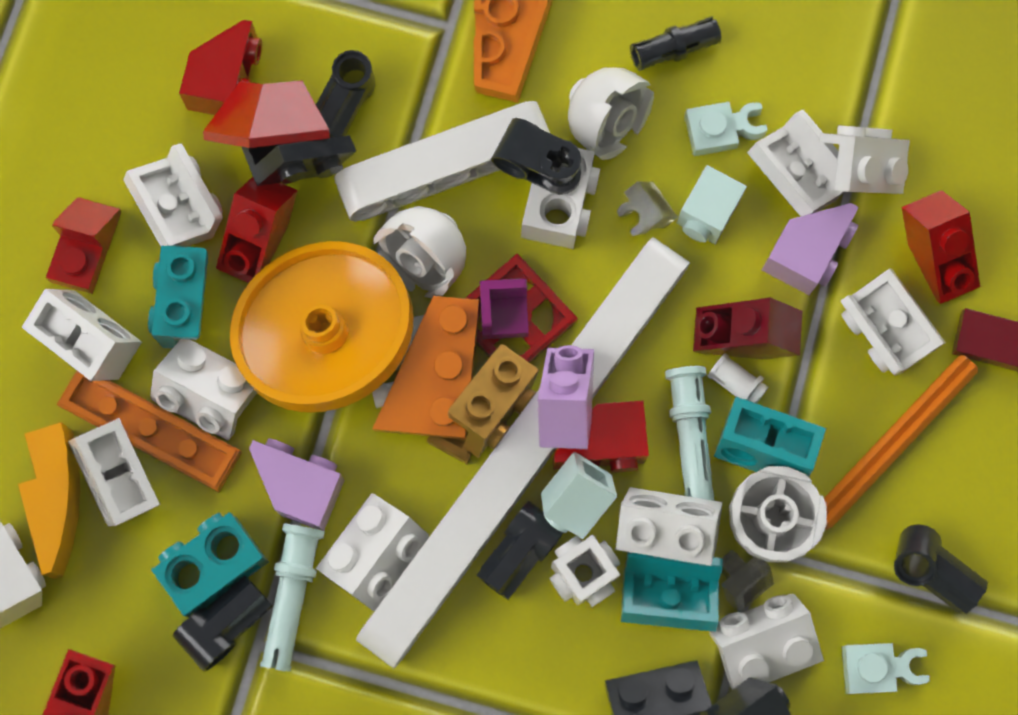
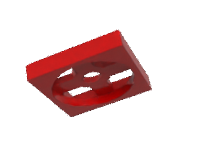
M517 253L486 280L527 279V283L533 285L527 291L528 337H522L530 348L524 354L519 355L531 363L576 324L578 318ZM480 285L465 299L480 300ZM548 300L553 313V324L551 330L544 335L531 319L532 312L544 301ZM478 329L476 344L490 358L496 350L494 345L501 339H483L482 331Z

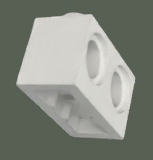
M578 148L581 155V179L579 185L572 192L558 195L533 183L531 184L522 222L521 238L573 249L576 235L585 237L591 210L583 209L586 193L595 195L600 173L599 168L592 167L594 151ZM562 163L559 168H553V170L559 171L563 166L568 167V165ZM551 210H561L568 215L569 220L563 224H553L547 220L545 215Z
M45 289L22 326L24 330L90 381L118 380L142 341L75 290Z
M119 418L68 441L107 527L121 524L160 505Z
M629 487L621 504L616 550L711 566L717 547L723 502Z

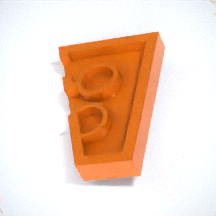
M474 0V87L477 93L516 103L519 102L553 0Z
M442 296L432 297L372 430L466 440L467 430L448 417V410L473 379L480 312L479 300Z

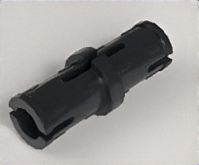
M713 16L680 28L676 25L666 28L663 34L631 44V58L635 67H638V71L671 59L677 62L686 59L687 54L695 50L719 44L721 42V31Z

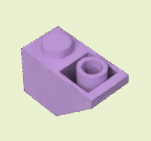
M848 203L790 219L762 271L807 295L812 293L818 283L826 287L838 266V263L831 259L838 245L846 249L859 226L852 222L859 207Z
M571 345L547 348L538 395L540 447L588 449L592 419L594 349H580Z
M268 438L266 445L253 440L249 450L275 511L283 517L324 531L345 481L340 473L335 472L337 464L316 455H311L309 461L292 455L293 447L274 439Z

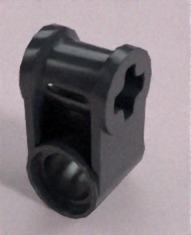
M513 118L491 158L492 163L504 173L515 178L524 179L554 194H568L575 190L580 183L581 155L578 148L570 141L550 134L537 125L521 118ZM562 163L568 165V167L563 166L559 172L553 170V168H559Z

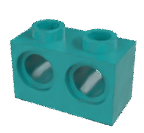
M736 397L726 418L713 457L754 472L769 466H782L795 469L809 477L814 469L826 428Z
M231 512L225 516L217 513L205 520L197 528V531L200 533L198 536L185 545L180 541L167 548L158 557L161 563L151 569L185 617L189 618L202 608L206 607L207 609L244 575L249 578L269 563L238 518ZM227 536L237 537L239 541L237 554L229 560H220L217 555L218 543ZM189 564H196L200 571L197 584L192 588L182 589L178 582L181 569Z

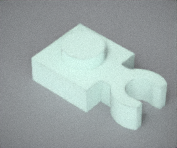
M730 102L686 109L684 116L693 156L737 149L739 144L738 136L748 140H758L764 137L768 130L767 125L752 126L747 121L748 117L760 115L762 104L756 102L746 104L737 113H732Z
M893 643L842 646L846 694L897 692L896 678H900L909 685L928 683L930 681L929 675L916 676L909 668L910 661L914 657L927 656V650L921 648L908 649L903 651L898 657H894Z

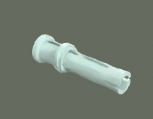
M686 366L665 371V379L669 380L671 384L673 408L669 410V417L672 418V422L677 423L684 495L715 501L705 419L709 418L711 408L705 404L702 379L707 374L706 367Z
M284 523L282 531L286 533L281 561L275 563L274 566L275 575L280 576L260 666L290 672L307 582H312L313 578L316 577L317 571L313 568L318 540L324 538L325 531Z

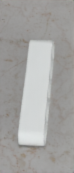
M527 101L344 168L335 175L334 180L349 219L351 221L369 219L499 171L500 169L492 163L491 158L513 118L527 120L550 133L538 103Z

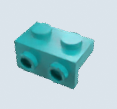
M161 245L160 260L155 263L153 270V286L156 289L155 306H151L149 310L148 329L149 333L152 334L162 348H173L180 339L197 340L200 338L208 264V252L205 248Z
M628 552L623 571L621 622L716 632L719 623V579L723 569V559L713 557L712 564L709 566Z

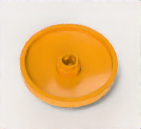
M339 241L308 244L286 252L274 259L258 272L243 290L231 319L230 346L232 355L239 371L249 385L267 401L279 407L298 412L335 410L368 396L394 373L403 360L411 341L414 322L413 306L406 286L397 270L389 261L375 251L354 243Z

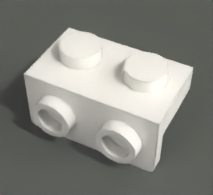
M804 110L795 113L784 127L756 142L747 152L800 216L819 212L836 201L845 192L834 190L839 151L832 143L819 142L820 133L823 132Z
M838 125L837 134L820 133L819 142L839 144L834 190L903 194L904 183L908 176L907 158L910 140L892 139V130L840 125Z
M181 143L171 147L167 158L126 171L123 180L160 246L189 247L213 238L223 218L221 204L218 198L208 191L201 178L197 161L192 156H188Z
M888 269L853 295H848L841 300V303L846 308L841 313L844 321L856 335L863 332L873 346L868 350V353L883 373L890 370L894 376L899 375L946 343L892 269Z
M180 339L154 370L150 398L164 410L174 412L192 421L202 430L230 440L235 433L238 417L257 392L243 377L236 363L190 339Z
M371 493L316 569L372 611H375L428 540L429 534L409 516L374 493Z
M794 594L774 596L765 601L763 605L748 611L728 614L720 620L716 632L709 631L710 637L719 649L732 690L749 677L769 683L824 661L811 614Z

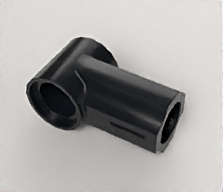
M349 50L336 57L332 65V75L316 103L329 128L330 138L346 135L363 102L374 92L376 84L372 65L368 57L362 52ZM353 70L365 73L362 80L357 83L351 84L343 80L344 76Z
M528 501L504 532L506 537L488 557L476 576L496 593L509 600L538 561L542 562L564 533L552 527L545 519L544 512Z
M921 524L910 525L900 534L894 561V571L902 582L912 586H924L958 613L964 612L967 614L978 605L979 600L987 591L988 581L943 548L941 537L933 528Z
M244 575L209 608H202L185 620L172 636L203 672H207L224 659L236 646L235 640L252 627L273 606L248 577Z

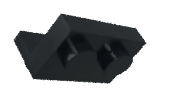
M350 135L255 148L242 147L257 186L281 182L289 184L300 179L313 177H330L343 169L342 163L357 152Z
M697 660L605 680V688L612 715H709L706 709L712 706Z

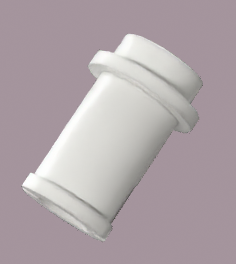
M726 353L717 361L707 376L735 397L756 404L769 388L762 382L764 378L761 375L758 378L754 377L730 359Z

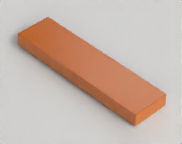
M76 371L56 404L96 427L103 426L119 418L133 447L218 493L242 454L239 449L116 383L110 380L90 381L79 371Z

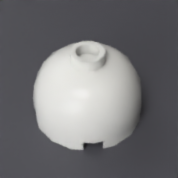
M612 67L602 68L577 81L571 89L568 108L569 128L574 138L587 150L594 151V155L602 160L612 159L623 152L627 146L620 144L619 141L631 128L638 135L650 114L654 92L648 89L647 86L651 84L629 70Z
M417 206L399 211L382 226L374 237V244L379 241L382 249L378 254L389 261L397 270L406 289L412 292L416 284L420 288L428 290L424 297L443 296L464 269L466 245L456 222L449 215L437 210Z
M769 466L751 474L736 488L729 505L730 527L736 541L748 554L766 562H789L804 556L820 541L827 524L826 503L823 496L819 495L817 488L812 484L813 481L806 474L790 467Z

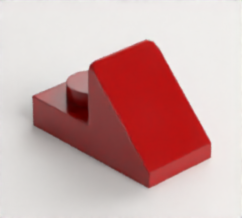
M77 197L53 222L52 227L58 232L60 238L45 278L51 283L93 294L122 211L119 208Z

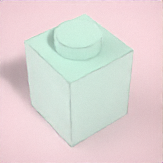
M706 165L681 209L676 224L682 226L683 232L690 238L699 242H706L708 240L716 244L747 186Z
M576 452L570 455L541 492L543 512L547 522L560 532L566 533L570 531L582 539L617 498L612 474Z

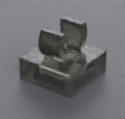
M637 181L624 192L630 202L623 203L617 210L619 217H626L634 210L639 214V223L630 230L632 235H642L650 229L665 228L678 218L654 182Z
M733 550L722 557L723 569L721 573L727 579L722 583L726 601L737 612L744 610L774 584L771 567L764 560L753 557L745 564Z

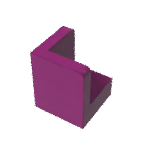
M527 279L480 281L483 339L528 337Z

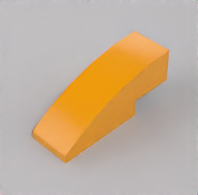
M62 422L25 433L36 478L18 484L41 574L52 579L64 576L73 549L79 519L81 490L79 465L68 444V441L74 439L73 430Z

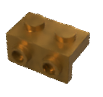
M505 345L498 346L448 410V417L468 431L463 448L477 458L481 456L488 446L493 450L496 448L510 429V426L505 423L514 412L520 415L536 394L532 390V386L539 369Z

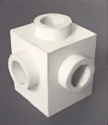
M593 535L584 541L575 536L554 551L558 559L553 561L551 565L555 575L549 579L565 602L572 598L576 605L579 606L588 600L593 607L615 592L611 583L620 576L616 569L620 562L605 541L599 544ZM580 565L588 566L592 571V578L587 582L579 581L575 577L576 567Z

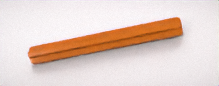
M961 355L956 358L824 497L827 513L825 530L832 528L978 373V367L968 357Z

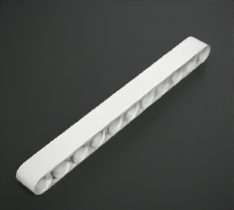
M654 237L646 243L571 345L580 349H594L592 399L676 286L690 264L689 261ZM540 388L358 634L356 641L393 669L397 667L557 449L540 447L538 395Z

